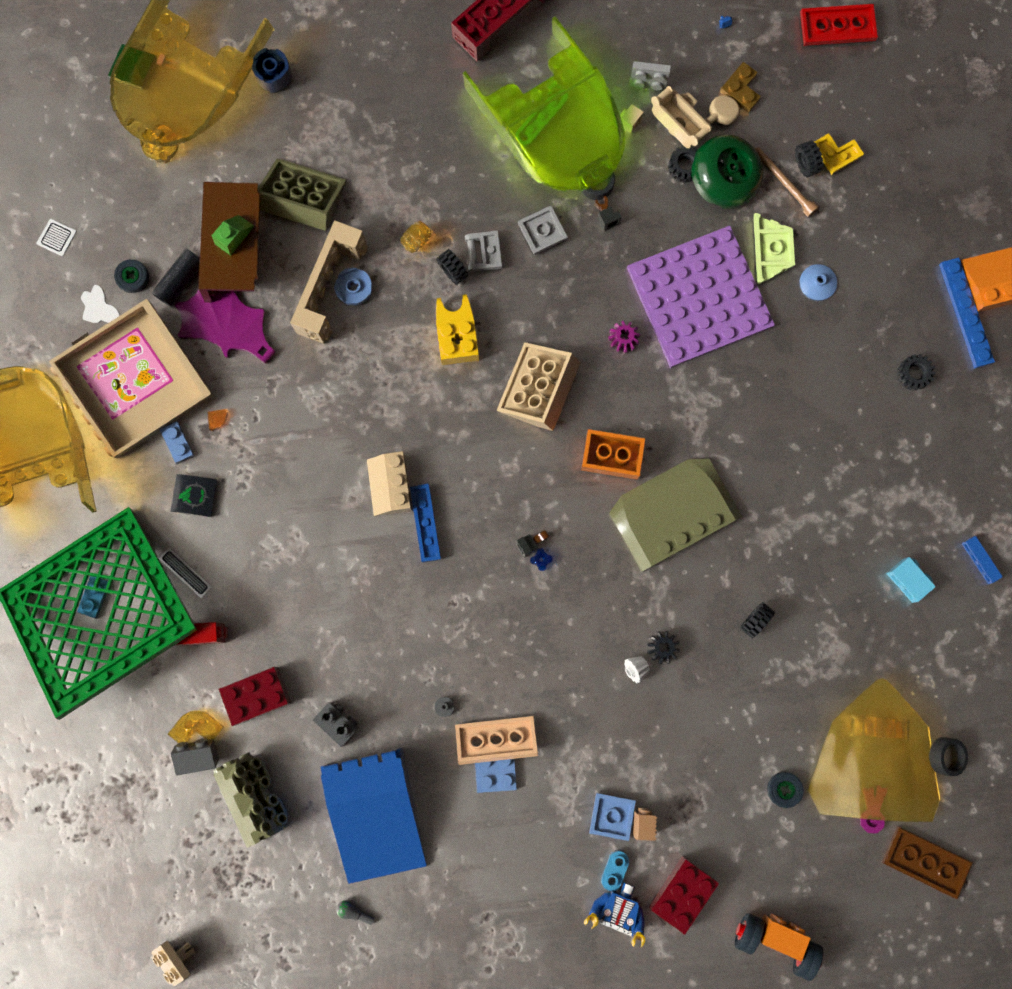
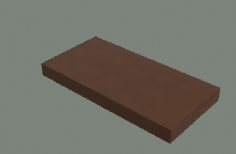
M898 826L882 861L883 864L957 900L973 863Z

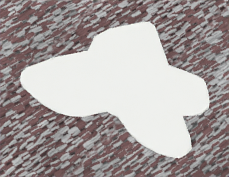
M94 285L91 293L88 291L83 292L81 300L86 306L82 317L84 320L92 323H98L102 320L109 323L120 316L115 307L105 303L104 292L99 285Z

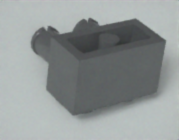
M328 702L313 721L340 747H343L360 728L357 726L358 722L351 715L347 717L343 713L344 709L337 702L334 704Z

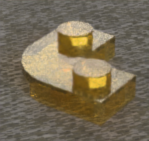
M190 711L177 721L168 735L177 743L188 742L195 732L209 740L215 739L224 726L206 712Z

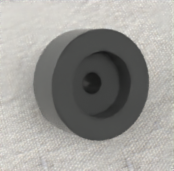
M441 697L435 703V711L439 716L447 717L453 713L454 703L448 697Z

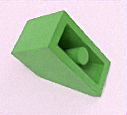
M237 215L223 221L212 234V238L216 246L232 255L254 228V225Z

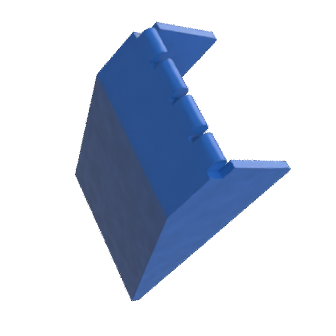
M403 747L381 753L382 762H379L378 754L361 758L363 766H359L358 759L341 762V771L339 770L338 763L331 765L329 763L320 767L326 806L348 884L427 866Z

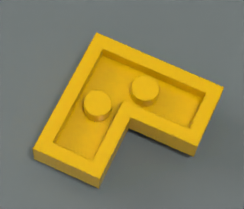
M829 133L814 141L817 147H819L823 163L831 175L862 158L864 155L855 139L838 148Z

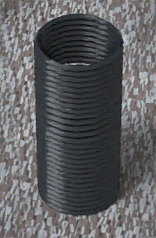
M184 248L180 256L177 257L178 259L175 260L171 268L162 277L163 279L159 281L152 291L156 298L172 307L176 299L179 298L182 291L199 271L200 257L187 248Z

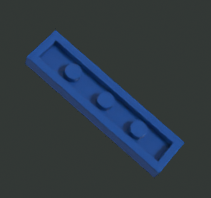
M429 484L411 486L410 492L421 562L441 560Z

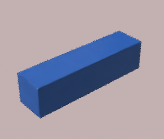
M976 536L962 542L963 547L988 584L994 583L1003 577Z

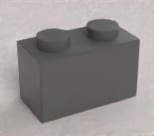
M202 738L192 743L180 742L174 746L171 752L176 776L215 769L219 761L214 739L207 740Z

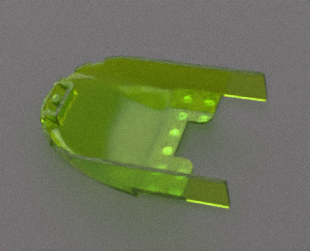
M555 16L552 18V33L564 50L549 59L548 67L554 76L524 94L517 85L507 84L492 94L484 96L468 73L464 71L462 74L464 86L469 95L524 171L533 180L557 191L567 192V190L577 189L582 191L600 184L616 170L624 154L626 135L619 110L598 68L591 64Z

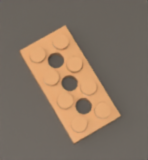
M533 716L455 725L459 765L538 756ZM518 734L522 738L519 742H513L510 739L511 736ZM498 736L502 741L499 744H493L491 739ZM474 739H480L482 744L475 747L471 742Z

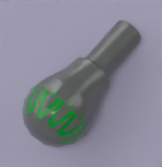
M343 900L337 905L336 912L340 918L358 919L372 925L375 917L361 912L352 902Z

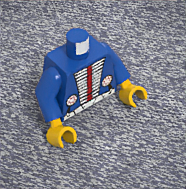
M624 882L620 893L610 891L594 901L589 916L584 920L585 925L591 920L593 922L591 929H594L598 923H601L632 936V946L635 945L636 939L641 941V948L645 944V937L643 936L645 928L643 909L639 905L638 900L632 898L635 886Z

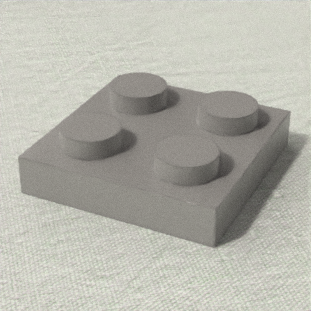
M634 61L629 86L652 88L657 91L665 90L671 65Z
M552 206L546 207L518 221V225L534 255L568 239Z

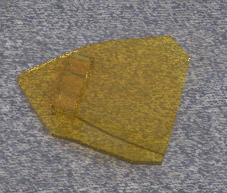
M877 679L832 721L808 789L819 813L884 821L933 822L940 796L936 772L931 767L929 761V751L931 748L929 727L887 680Z

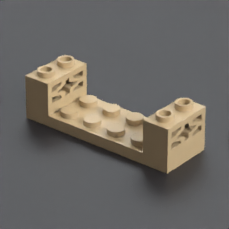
M334 220L290 322L297 334L323 344L326 339L330 338L332 333L331 326L326 316L316 313L319 306L317 303L319 298H322L325 294L326 282L331 280L332 268L339 261V253L360 260L361 256L366 254L368 245L363 231Z

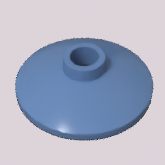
M815 264L803 271L800 277V287L808 298L822 301L834 294L837 288V278L829 267ZM817 278H821L823 283H819Z

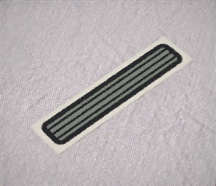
M170 548L159 557V560L200 598L212 587Z

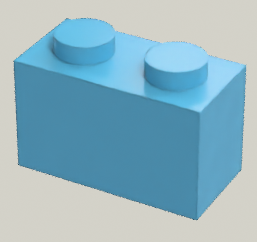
M907 557L902 559L886 574L908 599L915 603L919 602L936 586L932 583L933 579L927 573L921 571L919 563L915 559Z

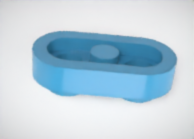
M616 850L612 852L603 871L601 882L604 888L609 891H615L621 886L628 868L629 858L623 851ZM621 858L623 860L622 864L617 865L615 863L616 859ZM611 877L615 878V883L609 884L608 879Z

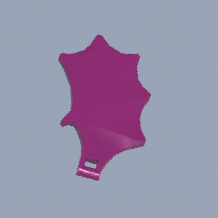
M198 289L192 298L175 303V307L182 319L181 328L178 333L180 339H198L215 344L222 349L226 358H229V353L232 350L249 352L266 364L275 354L263 333L264 310L253 309L244 305L234 291L216 293L215 296H212V303H205ZM265 348L267 351L261 356L259 353Z

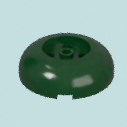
M719 135L707 140L696 151L691 167L692 179L697 191L707 202L721 206L723 209H735L747 204L758 193L763 181V164L756 149L745 139L734 135ZM718 160L722 162V167L717 166Z

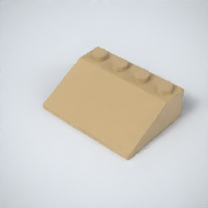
M524 342L497 411L531 425L553 431L581 362L572 353Z

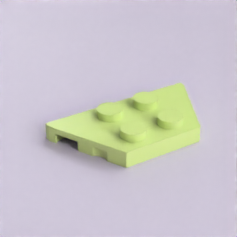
M755 213L753 216L757 284H761L795 265L793 229L786 225H780L772 219L767 220L761 217L759 213Z

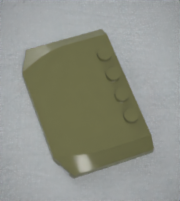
M688 459L621 495L609 513L641 572L743 517L710 459Z

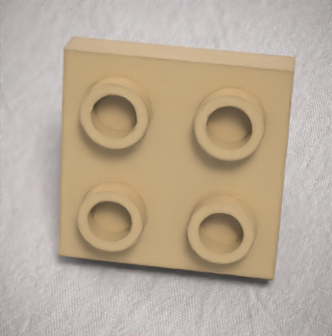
M167 940L151 952L153 962L157 967L162 968L165 980L169 984L172 983L173 986L191 975L183 964L184 960L195 953L193 948L185 953L191 947L189 943H186L175 952Z

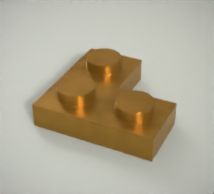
M742 62L721 87L720 92L736 100L738 105L749 113L761 98L759 94L748 87L758 72L745 62Z

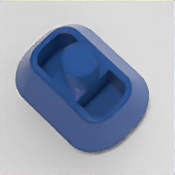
M721 16L719 20L720 28L723 29L732 25L733 18Z

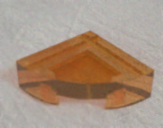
M227 409L207 412L210 431L219 429L225 423L228 414Z

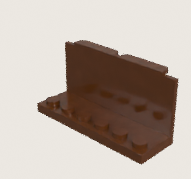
M203 182L199 291L205 303H212V296L216 295V291H255V281H258L261 202L258 183ZM239 215L254 225V228L232 255H229L215 245L212 234L223 221Z

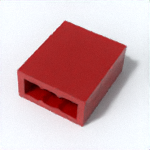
M219 622L194 623L198 630L174 646L226 643L225 639L228 638V628L225 627L224 623Z

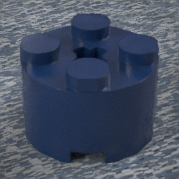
M264 48L253 57L252 71L259 86L270 93H277L286 88L291 82V68L287 57L281 50L277 48L276 50Z

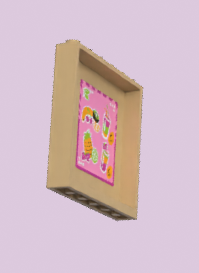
M148 299L140 302L49 361L52 366L50 370L56 377H60L63 382L61 383L62 388L66 393L70 392L73 397V404L77 409L81 408L84 413L82 415L83 419L88 425L91 424L95 429L93 431L94 435L99 441L102 440L106 445L104 449L110 457H121L158 433L160 429L172 424L214 396Z

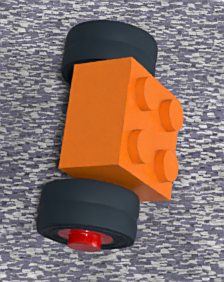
M747 913L736 929L735 948L752 955L761 942L767 947L794 958L793 973L807 981H812L821 968L824 953L823 947L810 941L811 938L805 934L806 930L801 928L800 925L791 921L787 924L782 917L773 913L770 916L764 914L762 919Z

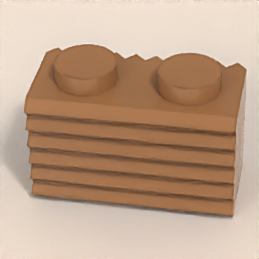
M638 807V811H634L633 836L636 840L655 841L657 839L655 837L657 835L655 833L657 831L655 829L657 827V817L650 808Z

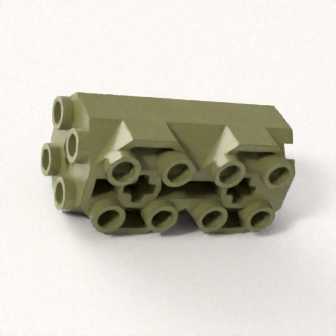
M248 752L213 770L214 778L247 848L286 828L287 812L281 799L275 794H270L268 790L271 783L270 775L259 758H254Z

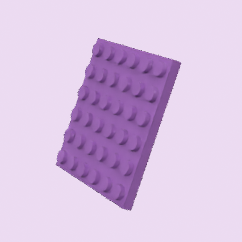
M730 226L627 266V270L670 368L775 326Z

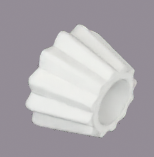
M642 656L625 660V671L628 677L632 678L636 683H640L649 674V665Z

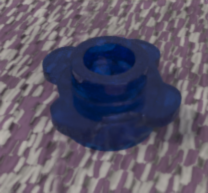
M539 548L535 556L530 558V563L535 564L539 571H545L546 566L553 561V557L548 555L543 548Z

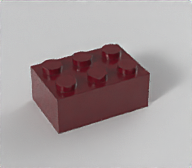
M279 667L269 668L218 689L231 726H237L292 704Z
M682 856L650 903L649 908L685 935L719 883Z

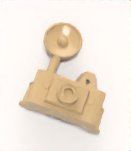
M668 86L658 96L651 98V102L654 105L652 108L654 116L686 148L697 146L699 141L710 133L712 128L710 124L716 121L723 125H730L735 123L740 114L738 103L729 96L716 97L709 107L710 116L705 120L693 109L697 100L689 92L679 94L671 86Z

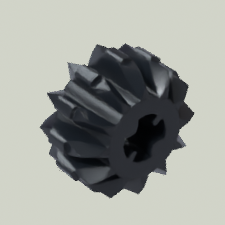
M659 631L656 633L657 638L653 635L650 637L654 643H647V646L653 647V650H649L647 653H655L652 657L653 661L659 657L658 662L662 664L665 658L666 663L669 664L671 663L670 657L674 660L677 659L673 652L679 653L680 649L674 646L679 645L680 642L672 641L676 637L674 634L668 638L669 633L665 631L662 637ZM666 643L668 645V647H666L668 648L667 652H661L659 650V648H661L659 647V645Z

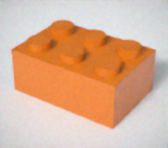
M588 429L581 471L637 480L641 471L645 438Z

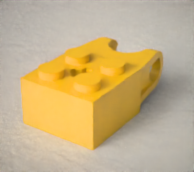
M467 294L463 295L460 309L454 312L446 310L441 298H437L436 326L442 365L479 361L474 317ZM461 340L460 344H456L454 341Z

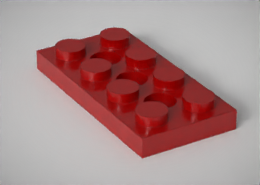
M874 4L802 8L800 11L804 46L876 41L878 38ZM852 21H859L861 23V26H854ZM834 22H841L843 27H836ZM822 23L825 25V28L819 29L816 24Z

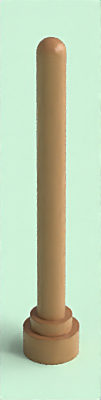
M756 147L755 149L761 161L803 206V213L808 218L819 209V206L811 200L808 201L762 149Z

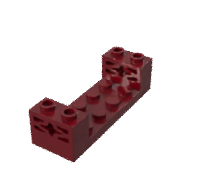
M476 0L451 22L452 37L478 62L490 51V39L534 0Z

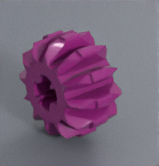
M623 320L621 321V326L615 323V329H610L609 333L611 335L608 337V340L613 341L610 345L611 347L618 346L617 352L621 348L624 353H627L628 348L633 351L635 349L634 345L639 344L637 339L641 335L636 333L638 330L637 326L631 328L632 322H629L627 326ZM622 334H623L624 336L627 335V336H628L627 340H625V338L622 339V338H621V335H622Z

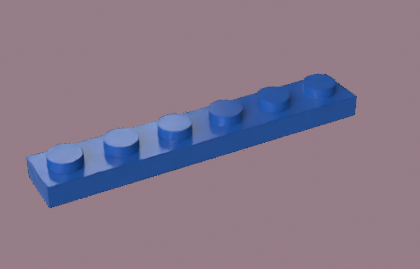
M955 258L941 262L939 266L974 369L993 364L995 361L960 259Z

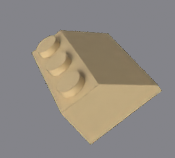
M404 452L387 453L368 459L367 465L374 516L412 511Z

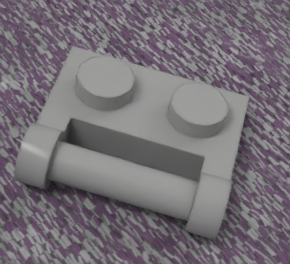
M498 231L465 235V242L468 244L470 262L468 270L470 273L502 269ZM475 241H480L483 263H477Z

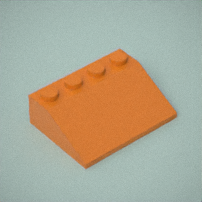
M1012 247L960 260L978 313L1012 304Z

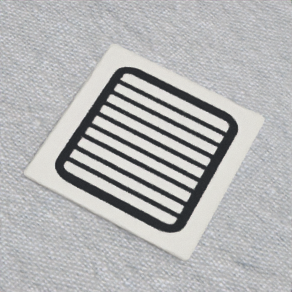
M50 219L36 244L63 256L76 230Z

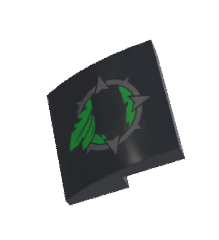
M176 474L170 512L210 518L217 479Z

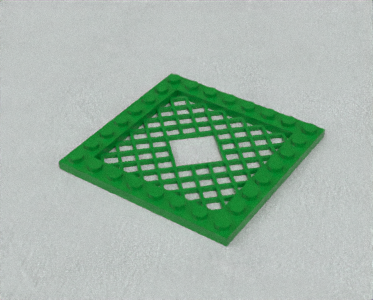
M127 507L0 588L2 606L49 706L58 720L64 718L198 630L130 507ZM114 540L122 541L119 550L111 549ZM126 544L128 545L131 552L124 551ZM97 551L105 552L102 561L95 560ZM110 553L117 554L115 563L107 562ZM122 555L130 556L127 565L119 564ZM134 559L139 567L131 566ZM81 561L89 562L85 572L78 571ZM93 563L101 564L98 574L90 573ZM105 565L113 566L110 576L102 575ZM117 568L125 569L123 578L115 577ZM130 570L138 571L135 580L127 579ZM64 572L72 573L69 582L61 581ZM76 574L84 575L81 585L73 583ZM142 574L144 575L147 582L140 581ZM89 576L96 577L93 587L85 586ZM101 578L109 579L106 589L98 588ZM113 580L121 582L118 591L110 590ZM47 583L55 584L52 593L44 592ZM125 583L133 584L131 593L123 592ZM59 585L67 586L64 595L57 594ZM138 585L146 586L143 596L135 594ZM72 587L80 588L76 598L69 597ZM84 589L117 595L105 631L72 625ZM150 589L152 590L155 598L147 597ZM31 593L38 594L35 604L28 603ZM43 595L50 597L47 606L40 605ZM121 596L129 597L126 607L118 605ZM55 598L63 599L60 608L52 607ZM134 598L142 599L139 609L130 608ZM67 600L75 601L72 611L64 610ZM146 600L154 601L151 611L143 610ZM158 603H159V605H160V607H161L163 613H158V612H156L157 607H158ZM28 607H34L32 613ZM38 608L46 610L43 619L35 618ZM117 609L125 610L122 620L113 619ZM50 611L58 612L55 622L47 621ZM129 611L137 612L134 622L126 621ZM63 613L70 614L67 624L59 623ZM142 613L150 615L147 625L139 623ZM154 616L163 617L160 627L151 626ZM36 622L41 623L39 629L36 625ZM112 622L120 623L117 633L109 632ZM46 624L53 625L50 635L42 634ZM125 624L133 626L130 636L122 635ZM58 626L66 627L63 637L55 636ZM137 627L146 628L143 638L134 637ZM70 628L78 630L75 640L67 639ZM150 629L158 630L148 636ZM83 631L91 632L87 642L79 641ZM95 633L103 634L100 645L92 643ZM107 636L116 637L113 647L104 646ZM43 638H49L47 645ZM120 638L128 639L125 649L117 648ZM53 639L61 641L58 651L50 650ZM133 640L140 641L138 644L131 647ZM65 642L73 643L70 653L62 652ZM78 644L86 646L83 656L75 654ZM90 647L98 648L95 658L87 657ZM103 649L111 650L108 661L100 659ZM116 651H117V652H122L121 655H119L118 657L114 658V655H115V652H116ZM50 653L56 654L55 660H53ZM61 655L69 657L65 667L58 666ZM73 658L81 659L78 669L70 668ZM86 660L94 661L91 672L83 671ZM98 663L105 664L104 666L96 670ZM58 669L64 670L62 677ZM69 671L76 673L73 683L65 682ZM81 674L88 675L87 677L79 681Z

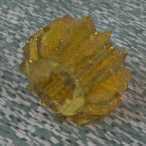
M417 221L403 233L400 240L401 244L407 251L411 253L417 252L431 237V230L422 221Z

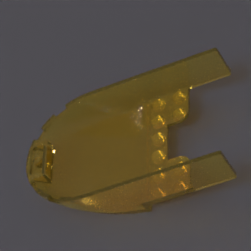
M151 0L118 57L110 77V101L121 125L139 140L157 146L182 144L210 129L225 115L239 97L238 92L252 70L253 57L258 51L264 49L273 33L274 28L268 19H263L245 53L231 46H224L220 49L216 58L185 41L190 32V25L184 18L167 9L170 0Z
M12 366L0 369V507L6 506L13 501V485L49 474L50 482L56 488L77 483L81 503L92 513L97 512L84 452L85 444L73 412L58 384L46 373L35 368L29 369L24 368V366Z

